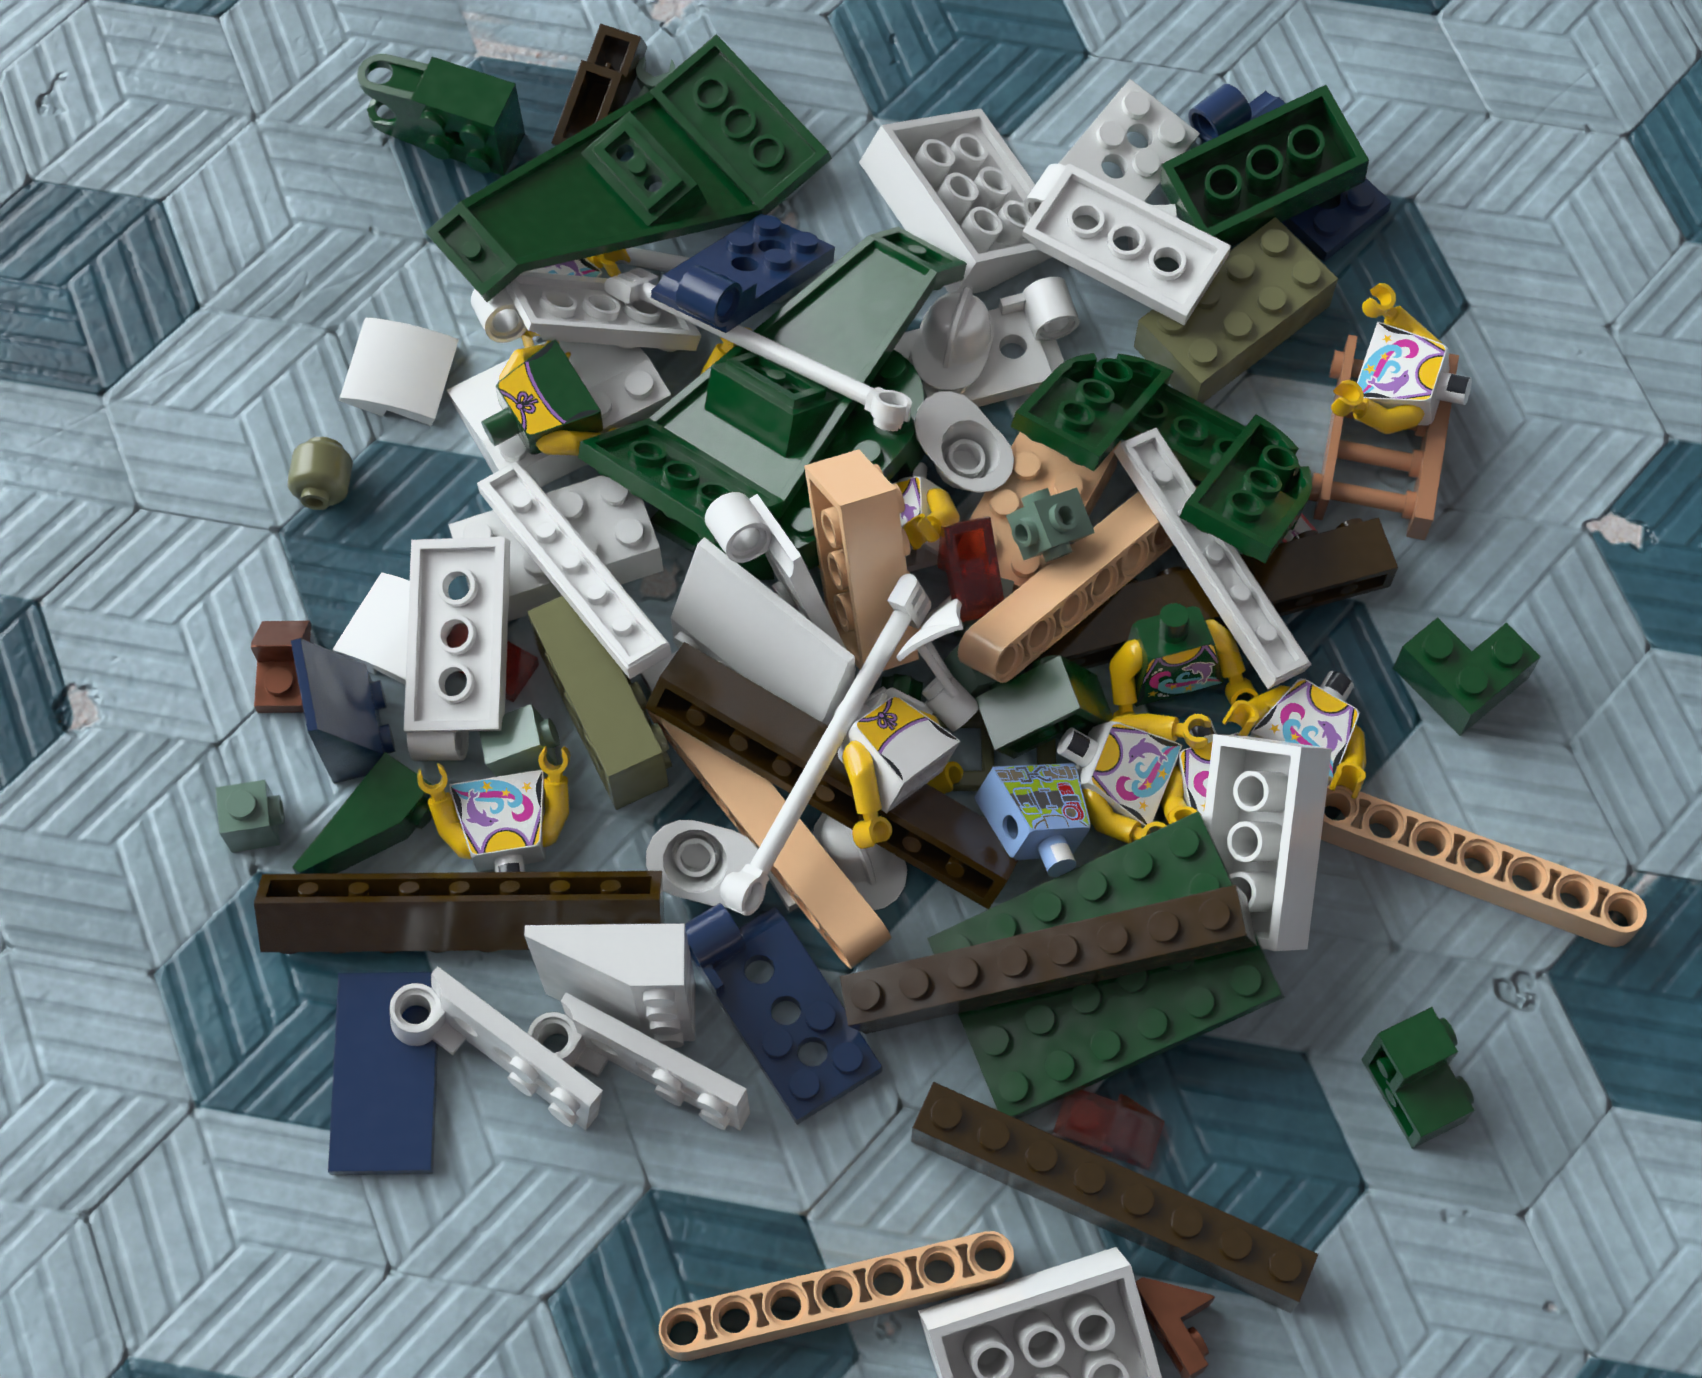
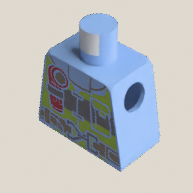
M1075 764L992 767L974 798L1009 857L1015 860L1042 859L1047 873L1051 877H1059L1073 870L1076 866L1073 854L1090 830V819Z

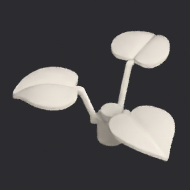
M960 589L947 597L938 607L926 615L920 626L921 629L907 641L896 656L899 661H902L917 649L935 674L936 678L922 692L927 701L923 703L895 688L886 689L883 686L869 695L865 701V704L871 710L892 696L900 697L917 710L931 715L934 713L952 732L959 729L979 709L977 701L952 676L932 644L933 640L957 630H963L960 618L962 603L959 601Z

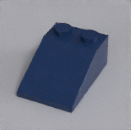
M301 638L291 640L307 731L333 784L365 777L385 752L387 754L396 752L390 725L381 724L379 710L387 708L381 680L372 681L366 665Z

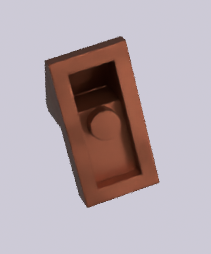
M310 620L261 622L251 642V650L257 660L254 707L257 713H304L291 640L301 638L310 642Z
M1145 1277L1135 1281L1145 1318L1181 1378H1195L1202 1374L1209 1365L1204 1358L1209 1354V1350L1197 1329L1193 1326L1187 1329L1183 1322L1209 1307L1215 1296Z

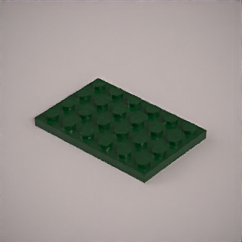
M1197 811L927 939L933 954H938L1228 887L1234 884L1202 814ZM1255 930L1257 946L958 1013L997 1110L1019 1119L1284 998L1285 996Z

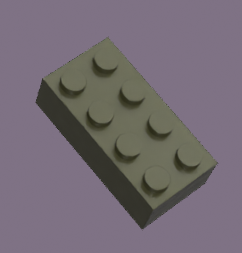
M1275 217L1230 251L1226 261L1185 325L1154 309L1138 320L1134 348L1146 360L1153 361L1174 371L1169 381V384L1174 389L1204 403L1327 309L1331 304L1338 278Z
M563 596L527 611L538 652L615 810L668 787L666 769L672 767L667 753L669 745L659 724L651 723L645 709L647 700L638 682L631 683L628 676Z

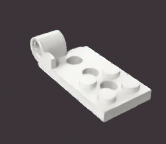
M1129 79L1058 164L1067 166L1070 163L1146 201L1161 183V164L1185 153L1200 133ZM1138 132L1142 134L1147 140L1148 147L1137 148L1133 146L1127 138V133ZM1113 162L1117 164L1122 170L1123 177L1115 179L1107 176L1102 169V163ZM1081 215L1073 220L1078 228L1084 230L1093 229L1098 225L1097 221L1088 215Z
M1070 163L1067 166L1060 164L1049 165L1024 201V208L1031 217V220L1023 230L1022 236L1033 243L1038 250L1182 325L1186 324L1230 253L1231 245ZM1088 215L1093 217L1098 225L1093 229L1084 230L1078 228L1073 220L1078 216ZM1121 236H1129L1135 239L1139 246L1133 250L1124 251L1116 247L1113 241ZM1161 257H1170L1179 264V268L1172 272H1164L1158 269L1154 262Z
M526 271L521 273L488 303L475 289L471 296V305L487 336L499 343L514 341L521 337L527 329L539 334L543 340L549 341L556 339L563 342L617 345L625 349L635 347L659 348L667 352H674L676 350L696 351L701 339V334L694 324L644 300L627 304L610 296L604 287V283L608 278Z
M1047 277L1035 281L1026 287L1023 293L1001 298L999 308L988 311L995 322V336L985 368L979 378L967 388L952 392L966 396L977 407L1033 393L1064 362L1056 339L1073 332L1079 326L1080 320L1063 278ZM919 329L905 332L894 350L907 358L912 365L913 347ZM1015 343L1025 350V354L1019 358L1011 359L1005 357L1000 349L1006 344ZM922 382L927 397L937 392H945Z
M731 492L717 498L706 511L705 523L728 558L737 563H744L765 553L778 579V582L772 585L774 592L846 649L802 556L758 494L749 499L743 493Z
M506 537L411 540L404 731L407 733L408 751L413 761L464 760L468 752L469 731H501L502 720L505 714L511 543ZM459 576H467L470 580V589L467 595L459 600L450 599L448 594L450 583ZM459 623L466 624L469 631L466 642L460 647L450 648L446 640L449 629ZM463 671L467 677L465 689L456 696H448L445 691L447 677L453 672Z
M438 966L431 974L432 988L420 983H411L395 992L390 1001V1022L394 1035L401 1042L411 1046H420L433 1040L453 1055L466 1040L510 1073L507 1077L508 1080L519 1091L530 1097L537 1093L551 1105L548 1107V1110L563 1124L572 1127L576 1123L584 1130H587L598 1116L602 1089ZM419 1005L426 1008L430 1015L427 1020L420 1024H411L402 1018L403 1012L410 1006Z
M565 993L561 1000L565 1014L559 1012L542 1014L532 1022L527 1034L542 1045L545 1039L553 1034L566 1036L568 1038L567 1045L561 1051L554 1054L572 1068L578 1066L599 1077L609 1060L656 1085L655 1093L666 1101L677 1106H681L683 1101L699 1108L701 1110L699 1116L719 1129L725 1130L730 1125L741 1131L750 1115L747 1089L568 993Z

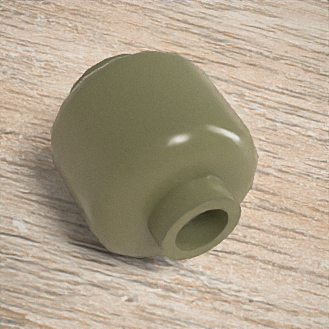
M328 437L310 438L307 442L298 445L293 451L287 487L292 495L299 499L305 507L314 510L326 509L328 506L338 504L346 498L353 460L338 441Z

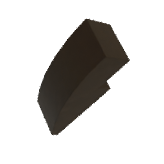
M600 23L587 61L581 60L551 142L553 146L562 143L623 107L637 76L636 66L639 60L645 56L648 48L641 36Z

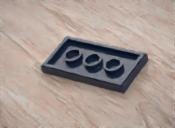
M432 972L338 973L328 1172L330 1175L433 1174L438 1044L433 1040L420 1046H411L401 1042L392 1031L389 1010L393 995L401 987L411 983H420L432 988ZM414 1005L408 1007L403 1012L402 1018L408 1023L420 1024L427 1020L430 1013L426 1008Z

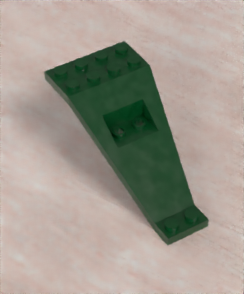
M716 34L649 92L462 200L425 233L488 303L521 273L750 221L760 214L767 215L832 158L829 151ZM625 153H634L630 160L620 161ZM653 183H662L659 190L655 192L648 191Z
M900 227L871 234L753 332L869 386L932 291L963 280L967 263ZM736 345L649 418L580 441L578 458L595 468L599 474L611 478L630 490L632 495L642 498L660 509L667 517L677 520L690 528L700 538L703 539L705 537L715 544L717 540L706 526L705 514L709 506L717 498L731 492L743 493L749 499L758 494L775 520L781 518L806 481L804 466L818 462L858 402Z

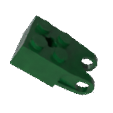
M376 54L368 57L361 63L357 72L358 82L364 93L372 98L367 112L369 120L375 129L422 148L438 159L445 160L450 158L465 163L481 173H488L490 171L505 176L525 135L516 83L436 57H431L429 63L426 64L389 54ZM376 68H387L392 72L391 78L383 84L373 83L367 79L369 73ZM382 105H386L396 117L383 119L377 115V111Z

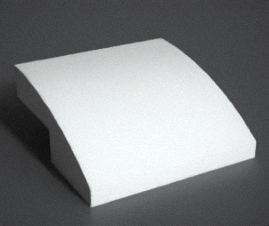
M366 317L339 401L382 417L388 410L431 426L436 418L459 339L411 324Z
M381 572L332 651L366 665L368 671L374 675L379 671L406 685L410 581ZM452 626V627L449 629V631H448V633H447V637H448V635L450 634V632H451V630L453 629L454 626Z

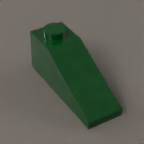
M385 752L292 866L295 873H339L408 839L416 828H424L433 818L428 805V799L431 795L425 793L419 787L417 773ZM423 778L426 784L432 785L430 782Z

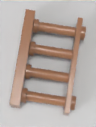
M1348 335L1343 352L1337 350L1334 352L1329 378L1337 379L1336 387L1342 381L1350 380L1351 377L1359 378L1364 360L1354 359L1358 336ZM1449 353V373L1451 374L1457 373L1459 355ZM1335 394L1334 401L1341 396ZM1440 400L1434 421L1431 424L1417 425L1408 429L1414 430L1415 436L1422 437L1420 450L1413 449L1412 453L1340 440L1344 417L1355 418L1352 411L1344 417L1336 416L1332 412L1321 474L1314 472L1312 476V490L1308 500L1316 502L1313 519L1323 520L1329 500L1401 513V518L1409 519L1406 537L1425 540L1434 519L1452 402ZM1336 459L1407 471L1408 477L1415 478L1414 491L1407 490L1404 495L1333 481Z

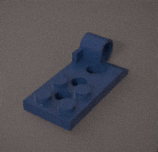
M1223 84L1189 111L1188 118L1191 127L1200 133L1198 137L1201 139V144L1286 103L1280 97H1275L1267 91H1264L1248 103L1247 99L1236 87L1230 84ZM1367 178L1364 183L1333 197L1338 203L1336 208L1323 209L1316 205L1282 223L1325 262L1389 211L1391 201Z
M760 214L665 273L659 283L651 290V298L727 333L834 262L835 246L818 239L812 233L802 232L786 225L777 217Z
M721 903L685 923L692 962L797 1125L882 1072V1065L861 1033L848 1026L844 1007L776 906L739 929ZM754 961H766L773 967L774 974L769 981L757 984L751 982L746 977L745 971ZM783 1001L795 1003L801 1011L799 1018L789 1025L779 1024L771 1015L773 1008ZM817 1042L825 1047L828 1054L822 1064L807 1066L800 1061L798 1053L800 1048L806 1043Z

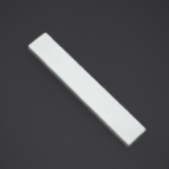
M1154 428L1119 443L1113 452L1267 689L1305 672L1311 665L1310 661L1236 548L1211 534L1201 532L1193 524L1179 517L1186 501L1196 490V487L1158 429Z
M518 460L477 483L482 497L629 679L672 655L670 644Z

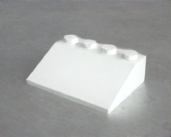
M982 109L880 126L859 163L906 231L967 263L964 279L944 286L949 293L962 292L965 286L971 287L972 294L987 291L1052 258V256L1038 250L1033 243L1022 236L1023 230L1031 220V217L1023 208L1024 201L1035 184Z
M559 341V345L564 353H571L569 361L601 410L603 431L599 433L603 434L612 428H620L647 419L672 399L671 393L651 360L640 347L625 349L617 345ZM508 360L447 389L449 398L493 474L518 460L541 488L587 465L578 456L546 455L543 452L532 455L528 452L518 434L497 446L491 443L482 427L481 421L502 410L498 402L495 386Z
M705 537L697 544L671 615L673 642L680 648L686 642L829 726L834 717L835 710L843 701L855 680V656L738 563L730 560L724 552Z
M684 923L525 925L524 936L546 995L561 1001L565 993H568L670 1048L682 1047L684 1041H695L696 982Z
M1117 1247L918 1311L938 1378H1162L1131 1264Z

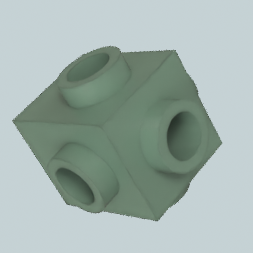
M1048 488L1031 493L1021 498L1024 507L1006 515L1012 529L1013 539L1019 547L1023 560L1042 554L1045 562L1058 559L1073 552L1070 544L1095 533L1077 488L1052 496Z

